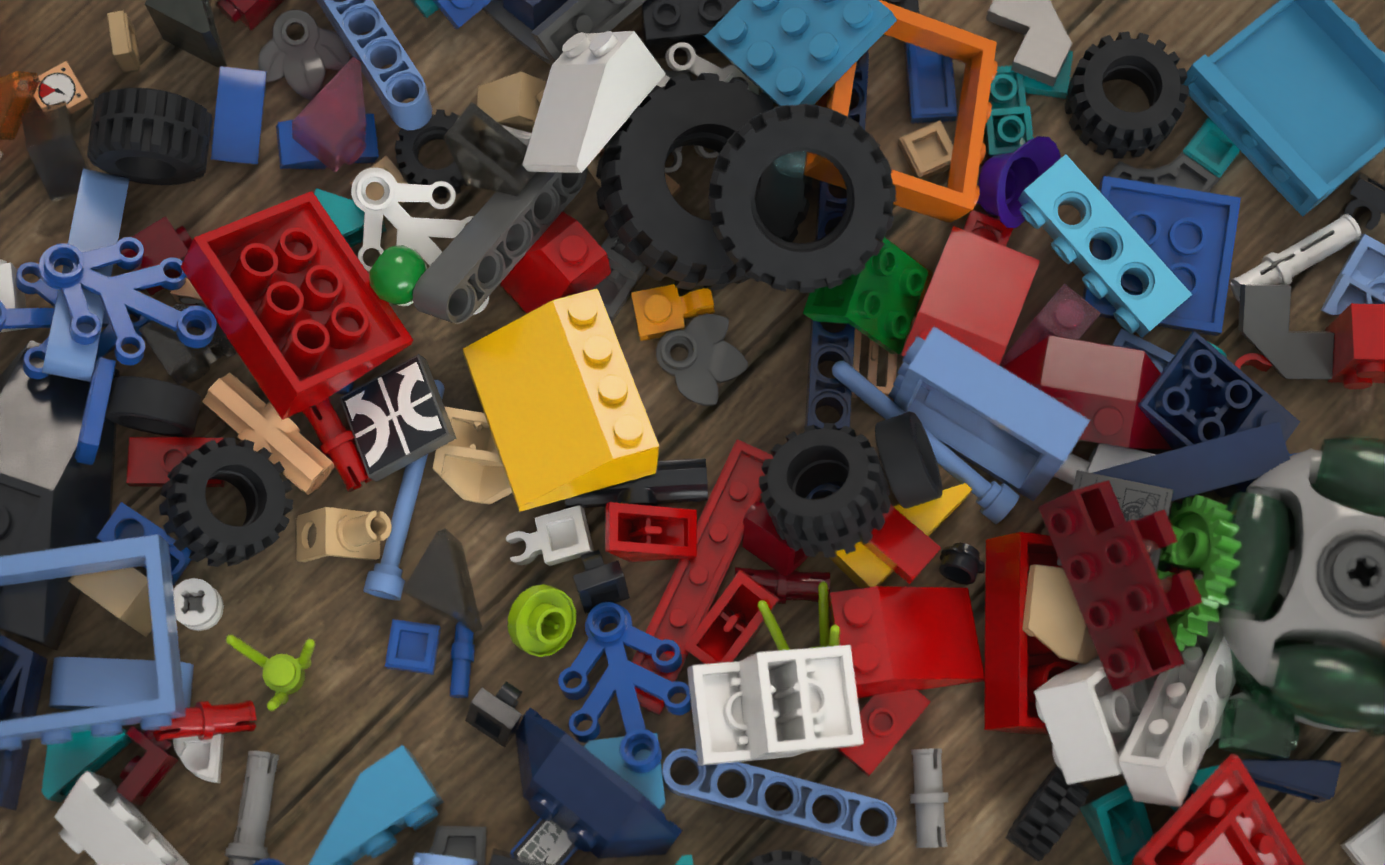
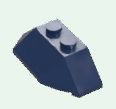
M532 708L526 711L515 735L523 797L529 801V806L533 812L543 820H552L567 832L568 839L575 847L584 852H591L598 859L665 855L682 830L672 821H668L664 813L643 794L570 735L549 720L543 719Z

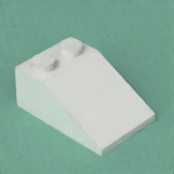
M635 31L581 32L565 42L562 47L563 53L551 66L522 164L528 172L582 173L666 73Z
M1098 655L1086 664H1078L1052 677L1034 692L1038 716L1046 724L1053 744L1055 763L1062 769L1067 785L1122 773L1118 760L1153 688L1157 675L1113 691Z

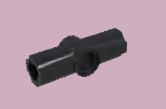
M706 458L658 461L656 474L565 499L566 509L577 505L583 508L606 507L608 502L658 506L661 503L708 501Z

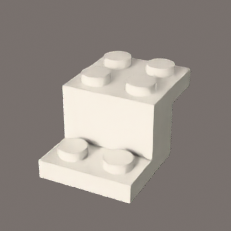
M851 645L759 652L739 662L692 665L687 668L698 766L787 758L810 750L853 747L863 744Z

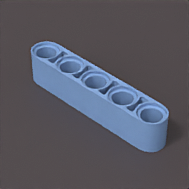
M316 0L394 123L405 130H416L426 125L432 117L433 109L425 82L372 0H346L340 2L341 0ZM364 32H370V33L365 34V35H360V34H362V33H364ZM392 65V66L389 67V68L380 69V68H382L383 66ZM416 98L411 102L401 103L406 99Z
M83 168L68 244L77 247L81 252L114 245L118 242L130 178ZM63 265L62 273H70L72 271L68 266ZM113 265L94 271L111 277ZM82 288L89 311L99 318L102 328L105 309L99 295ZM58 290L42 373L91 382L99 338L89 345H82L73 340L70 334L72 318L62 291ZM87 323L77 326V329L83 333H90L94 330L93 326Z
M681 748L673 751L666 757L663 764L662 778L665 786L670 792L685 798L863 846L874 847L884 843L893 835L896 829L897 818L894 810L887 803L871 797L741 762L698 766L697 751ZM679 760L693 762L698 770L697 779L689 785L675 783L670 775V769L675 762ZM728 772L740 775L745 784L744 792L736 798L723 796L717 787V781L721 775ZM782 785L788 789L792 797L789 808L783 811H775L766 804L765 791L770 786ZM825 797L836 803L838 817L835 822L823 824L817 821L812 812V805L816 799ZM875 810L883 816L885 829L880 836H869L861 829L860 817L864 811Z

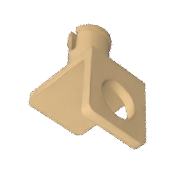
M323 507L298 515L296 520V560L298 562H308L325 556L377 560L380 558V541L387 539L391 533V521L382 511L378 513L377 510L364 512L332 507ZM314 523L317 534L315 543L310 548L307 538L309 529Z

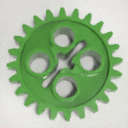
M1195 495L1194 498L1184 497L1182 504L1178 502L1172 503L1171 515L1169 514L1168 519L1178 542L1162 548L1157 569V576L1162 580L1176 575L1172 572L1165 573L1167 567H1175L1184 571L1190 570V572L1195 574H1203L1201 580L1194 579L1203 603L1166 617L1180 652L1184 651L1185 645L1196 646L1197 634L1204 637L1208 635L1209 620L1216 623L1219 621L1217 608L1219 604L1228 605L1229 601L1224 593L1226 588L1235 586L1236 581L1230 577L1232 570L1240 565V561L1233 559V554L1241 547V542L1233 540L1240 529L1238 525L1231 523L1234 513L1227 511L1225 504L1200 495Z

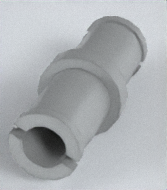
M942 748L911 750L913 757L914 794H910V804H915L916 848L947 847L944 802L949 801L948 792L943 793Z

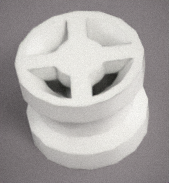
M196 578L186 579L177 584L173 589L176 620L190 630H208L216 625L222 617L224 609L223 599L219 592L206 581ZM188 603H190V611L186 613V611L188 610Z

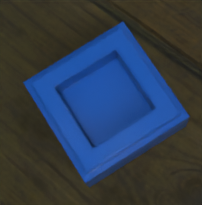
M392 619L385 667L387 669L434 675L441 627L439 625Z

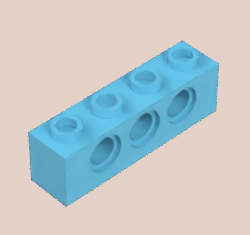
M1066 154L1023 190L1018 201L1023 205L1020 207V211L1024 218L1036 229H1039L1041 226L1054 240L1051 242V246L1056 254L1067 264H1070L1072 261L1085 274L1082 281L1088 290L1097 298L1105 297L1116 309L1113 313L1115 319L1128 333L1133 334L1136 331L1143 338L1192 295ZM1062 205L1075 207L1080 214V223L1076 225L1064 223L1058 215V207ZM1095 239L1105 241L1111 248V258L1108 260L1095 258L1089 249L1090 241ZM1132 274L1137 276L1143 286L1142 293L1140 295H1130L1125 292L1121 285L1122 275Z

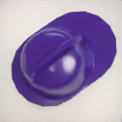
M1037 136L1027 141L1013 153L995 155L988 159L981 168L977 185L979 186L980 194L977 203L981 204L982 208L989 214L999 217L1000 221L1007 228H1017L1026 219L1020 211V207L1023 205L1018 199L1024 189L1061 158L1056 143L1049 137Z

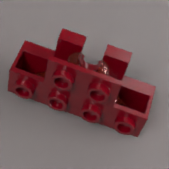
M1109 480L1073 490L1038 506L1112 690L1116 691L1185 664L1166 617L1201 604L1203 600L1190 570L1165 579H1160L1157 576L1150 559L1151 553L1178 542L1165 509L1136 521L1132 519L1126 522Z

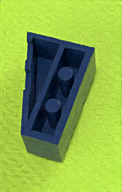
M0 635V721L35 717L48 659ZM31 739L22 740L21 749L11 751L7 749L0 750V807L15 811L17 809Z

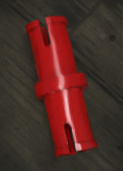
M328 397L316 404V406L303 410L304 416L307 417L322 443L319 448L326 457H330L345 483L347 491L352 492L363 486L361 482L363 481L366 484L372 481L368 477L361 455L354 444L355 439L352 431L345 429L331 404L330 398Z
M251 700L220 705H211L209 701L197 702L195 707L185 708L186 717L171 719V726H164L153 730V735L157 742L195 736L200 741L211 740L214 734L241 731L253 732L256 724L250 722V720L256 721L255 706Z

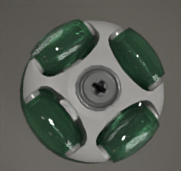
M1356 436L1324 439L1320 451L1311 448L1290 456V460L1276 466L1252 482L1247 487L1246 493H1235L1227 502L1225 510L1232 513L1227 522L1238 525L1240 528L1231 537V539L1241 542V547L1233 554V559L1240 561V565L1231 571L1230 577L1236 581V584L1233 587L1226 588L1224 594L1227 596L1229 603L1228 605L1219 604L1217 608L1219 614L1218 622L1231 648L1235 684L1247 697L1266 712L1278 706L1282 712L1281 714L1300 723L1333 731L1359 732L1360 730H1365L1371 737L1385 735V650L1381 643V640L1385 639V440ZM1295 545L1294 550L1289 551L1290 547Z

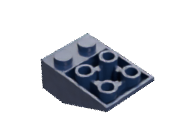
M1196 331L1189 335L1138 404V407L1173 450L1277 421L1280 422L1286 442L1300 423L1295 416ZM1257 478L1214 489V491L1222 498L1245 496L1247 487Z

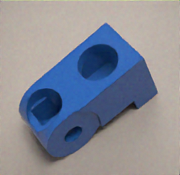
M122 502L96 537L100 542L160 535L169 543L173 586L192 561L189 558L192 552L186 547L179 551L173 545L177 540L167 535L165 530Z

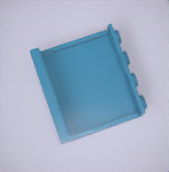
M1280 0L1212 55L1207 57L1204 54L1186 72L1188 77L1183 85L1189 86V96L1302 217L1385 149V52L1379 50L1361 31L1358 23L1352 18L1347 17L1332 0Z

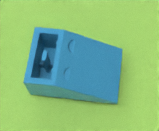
M400 746L359 774L309 865H353L354 862L365 855H371L374 859L398 843L394 837L397 833L408 826L416 831L439 815L435 808L444 801L414 755L405 746Z

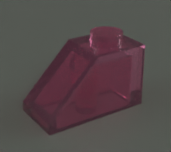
M354 56L292 121V138L334 173L345 162L348 165H352L367 146L364 142L366 115L361 62Z
M1064 284L1033 319L1001 360L999 366L1003 367L1048 335L1082 340L1101 313Z

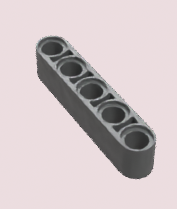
M522 162L419 278L413 290L415 308L419 312L454 324L465 323L581 191L587 178V167L582 173L528 172L522 165Z

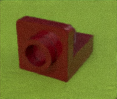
M131 726L126 735L147 750L143 757L135 756L125 766L119 776L123 782L115 791L129 802L142 806L178 759L168 752V749L173 744L167 739L157 742L154 738L153 730L143 732Z

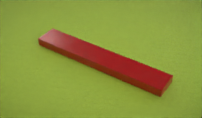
M736 440L697 522V557L679 560L645 632L660 640L669 639L676 642L682 654L680 667L670 673L661 672L655 667L651 656L636 651L632 663L671 682H676L690 653L683 646L706 617L744 537V516L755 502L762 499L759 477L764 475L761 468L765 459H773V455L743 441ZM665 651L660 655L659 660L669 661L674 657L675 653ZM635 687L640 707L660 716L665 706L664 701Z

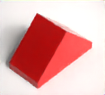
M608 502L606 503L605 551L628 562L697 557V510Z
M740 570L683 648L704 664L734 662L765 623L758 608V603L762 600L765 601L772 612L779 598L744 571Z

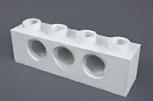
M1209 620L1208 635L1204 637L1197 634L1196 646L1185 645L1184 651L1180 652L1185 664L1160 673L1153 685L1118 760L1134 801L1181 807L1243 667L1226 641L1219 622L1216 623Z

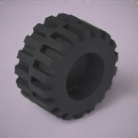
M1119 32L1115 41L1111 35L1105 36L1100 39L1098 46L1092 44L1086 50L1083 58H1080L1069 82L1065 112L1066 114H1073L1069 121L1071 129L1073 131L1078 129L1082 131L1079 140L1086 146L1090 141L1097 145L1095 152L1104 155L1108 149L1113 151V158L1123 159L1127 151H1130L1132 158L1142 156L1146 148L1152 152L1159 147L1163 139H1167L1186 107L1184 102L1189 95V86L1183 85L1188 76L1185 68H1176L1180 60L1177 54L1172 52L1168 55L1163 51L1167 44L1158 39L1154 45L1147 41L1149 37L1147 34L1139 32L1137 38L1132 39L1130 38V32ZM1116 79L1133 82L1146 94L1149 109L1141 112H1126L1118 109L1105 96L1102 84Z
M122 88L104 92L98 98H95L87 158L99 169L111 175L130 178L129 181L150 185H177L193 182L196 179L202 178L204 173H206L212 126L211 113L207 112L205 107L193 100L158 89Z
M825 423L823 429H816L815 425L804 427V433L797 435L794 431L785 436L787 442L784 445L777 443L771 449L773 459H765L761 467L764 475L759 477V487L762 492L760 495L778 535L782 540L786 539L788 546L793 550L798 551L803 548L805 555L816 557L820 551L824 553L825 558L836 557V551L842 549L845 550L846 554L856 550L854 546L856 543L862 541L866 545L873 539L871 531L873 529L881 530L884 525L885 519L883 514L889 513L891 505L888 498L891 495L889 485L874 447H871L869 440L863 434L856 436L854 429L844 426L839 431L834 423ZM832 481L845 482L836 493L829 497L817 500L805 499L813 489L821 484Z
M235 437L223 438L218 443L212 440L195 449L171 470L167 476L170 480L162 486L160 495L166 497V500L159 505L160 515H168L169 521L163 525V528L167 535L172 532L176 534L178 540L173 545L179 551L188 547L192 550L189 556L190 559L199 562L204 558H208V566L219 567L227 562L228 566H232L252 558L272 545L280 537L278 533L285 530L290 521L284 515L293 510V500L285 498V494L292 490L290 479L282 481L279 474L285 469L280 461L273 465L268 460L272 453L263 447L256 452L253 450L255 442L246 439L236 445ZM208 480H224L234 485L240 491L245 500L247 510L243 526L224 524L211 513L205 498Z

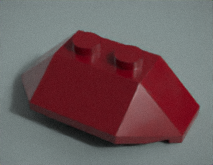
M1048 335L1002 367L1090 420L1078 440L1125 448L1173 450L1138 407V404L1161 374L1144 350Z

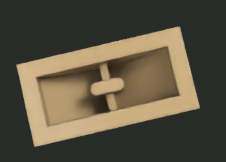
M518 72L478 86L476 132L487 133L488 124L492 122L532 133L540 107V102L535 96L545 89L547 81L524 72Z
M135 568L75 575L69 579L68 582L143 636L147 637L152 631L148 579Z

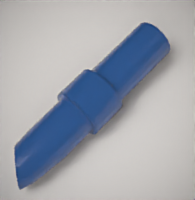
M473 607L457 615L454 643L451 644L450 656L452 672L449 696L454 698L469 697L471 663L474 662L475 645L473 644L475 628Z

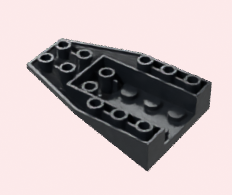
M32 340L27 343L0 375V557L101 543L96 537L111 517L117 423L112 422L105 416L100 444L93 465L76 462L74 457L90 382L51 374L43 379H33L27 376L23 371L24 355L30 348L41 344ZM33 358L29 361L32 366L41 368L44 365V360L40 358ZM115 369L113 379L120 377L118 369ZM72 576L0 586V629L19 638L58 650L81 590L68 582Z

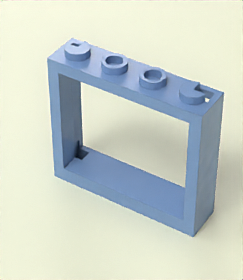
M933 327L926 340L917 336L914 343L911 344L902 360L903 363L893 383L894 386L888 395L906 413L914 412L922 426L956 455L1005 483L1033 502L1063 465L1090 421L936 327Z
M160 535L0 557V586L146 566L159 699L0 721V750L7 749L11 751L21 749L22 740L41 738V744L44 745L66 743L72 741V733L90 730L91 737L115 736L122 734V726L141 723L142 730L160 729V727L171 726V719L186 717L169 543Z

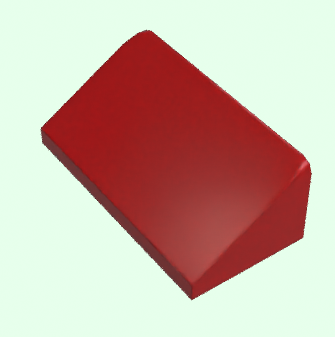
M890 505L889 513L883 514L885 523L881 530L873 529L871 531L873 539L866 545L862 541L860 542L910 585L941 550V547Z

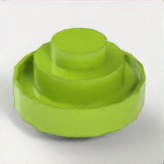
M545 584L531 586L522 592L512 604L508 615V633L512 642L522 651L538 657L553 655L562 649L572 637L576 625V609L572 599L562 590Z

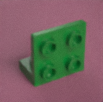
M884 237V245L878 255H873L865 264L866 268L856 276L854 274L842 280V284L829 289L826 286L814 289L815 292H810L803 314L813 321L850 324L889 353L900 354L924 290L928 270Z

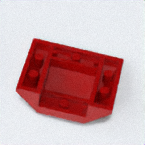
M1231 754L1136 854L1132 865H1305L1239 756Z

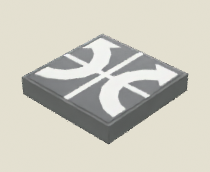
M420 354L340 397L368 477L376 482L456 439L427 360Z

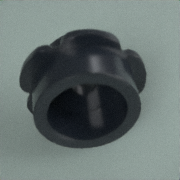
M955 543L953 546L945 547L941 551L940 560L942 562L939 571L944 577L953 582L965 585L973 584L978 573H983L985 570V563L980 560L979 551L969 544Z

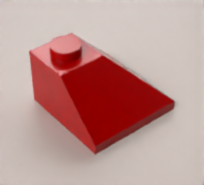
M561 212L499 285L523 312L528 314L552 300L592 290L610 275L611 268L607 252L576 219Z

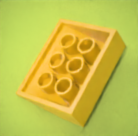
M598 288L552 300L463 348L466 364L519 512L656 474L659 444Z

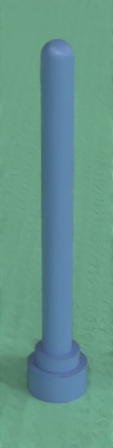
M838 361L833 365V376L885 420L906 413L847 362ZM925 429L937 464L961 484L966 483L972 489L971 492L978 497L976 503L981 506L980 512L994 524L999 523L1015 506L1019 495L1005 483L1001 485L995 481L989 483Z
M434 380L442 399L445 390L444 385L441 381ZM428 454L405 466L391 520L392 529L389 537L386 539L381 562L376 563L374 570L368 571L363 589L367 594L388 600H401L405 580L401 578L403 570L399 568Z

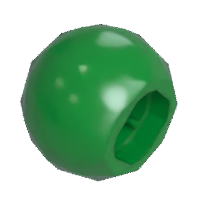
M404 245L388 247L378 257L369 271L370 286L379 299L390 304L398 305L412 302L415 284L427 270V266L419 253Z

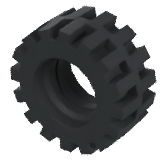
M436 109V115H432L429 122L422 128L416 130L401 128L398 133L399 141L395 143L396 160L402 176L409 184L432 185L438 181H445L453 186L457 195L461 193L460 187L463 185L468 187L473 182L472 176L473 174L477 175L479 169V148L470 125L466 121L462 122L459 115L452 112L448 116L445 110ZM445 139L452 142L457 149L454 162L448 167L439 170L424 167L418 159L421 147L429 141ZM438 186L433 190L432 194H438V198L442 199L447 198L446 193H449V191L443 186Z

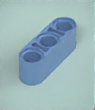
M55 657L53 659L49 707L84 710L159 699L155 660ZM180 662L185 708H190L194 665Z

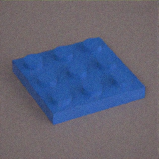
M1103 176L1100 179L1099 191L1192 294L1157 326L1189 332L1196 331L1197 333L1214 336L1220 335L1223 327L1241 198ZM1099 239L1091 241L1090 252L1095 258L1100 260L1111 258V248L1105 241ZM1132 274L1122 275L1121 285L1124 291L1130 295H1140L1143 290L1140 279ZM1084 286L1080 314L1115 319L1113 313L1116 309L1105 297L1097 298Z

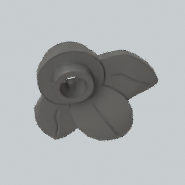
M289 10L282 13L276 19L273 26V38L262 47L259 53L258 67L260 71H267L266 83L279 80L285 76L288 84L296 93L308 100H313L323 84L325 68L330 70L349 69L350 56L348 49L336 32L318 28L313 17L304 11ZM298 24L303 27L305 33L300 40H292L287 36V29L291 25Z
M704 314L697 316L684 330L670 331L663 335L656 347V358L659 366L666 373L675 376L677 388L686 399L699 405H716L718 401L717 383L733 380L748 368V362L742 353L723 340L728 330L729 319L720 315ZM676 347H682L688 352V356L683 361H676L671 357V351Z

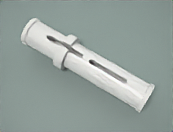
M1343 214L1339 219L1305 237L1278 254L1275 252L1269 253L1262 258L1261 264L1241 276L1231 279L1230 287L1234 296L1240 302V284H1291L1292 277L1323 261L1352 242L1360 240L1361 230L1358 223L1352 216Z

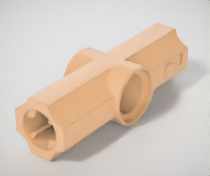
M229 372L224 377L218 378L208 389L207 395L202 401L204 405L238 434L237 438L240 441L246 439L255 442L254 451L258 452L264 447L272 454L268 460L273 465L280 461L285 469L282 472L283 475L290 479L301 491L309 495L319 489L329 478L330 473L335 467L334 463L299 433L301 430L289 418L282 420L270 402L268 404L263 402L237 377Z

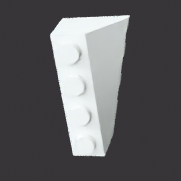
M89 771L85 772L54 816L64 827L59 832L61 838L78 854L85 850L95 860V865H190L133 803L115 791L118 787L109 778Z

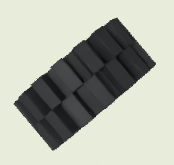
M1055 767L1048 774L1047 778L1043 780L1037 791L1030 797L1029 802L1023 807L1020 815L1009 829L1006 839L1036 861H1041L1049 853L1053 845L1058 842L1062 833L1067 830L1072 819L1078 814L1079 808L1087 799L1086 797L1090 792L1089 789L1079 782L1067 785L1062 770L1059 767Z

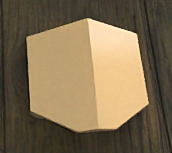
M445 407L456 439L436 449L433 470L465 501L493 504L512 494L485 414Z
M1031 565L1029 568L1022 630L1029 636L1039 639L1058 657L1080 664L1088 663L1097 657L1098 653L1064 569Z

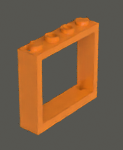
M879 0L892 11L897 19L884 33L885 35L965 63L947 188L891 169L892 182L896 190V201L893 202V205L952 223L972 211L979 199L980 189L977 185L979 166L983 162L986 152L983 137L985 124L988 122L992 110L989 95L991 83L995 78L998 66L997 61H995L997 42ZM857 61L814 105L832 109L848 116ZM806 152L803 175L846 189L841 173L832 162L821 155Z

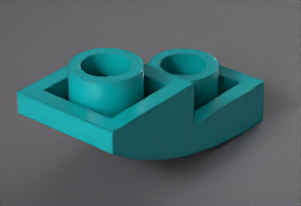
M1012 65L997 67L995 78L991 83L989 101L992 104V110L984 130L988 157L1013 153L1027 141L1034 138L1030 106L1026 105L1025 88L1023 87L1024 77L1022 74L1012 71Z

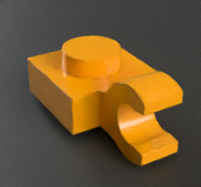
M674 284L631 292L640 341L659 338L670 331L684 330V319L715 313L712 292L709 288L697 289L680 297L678 289Z

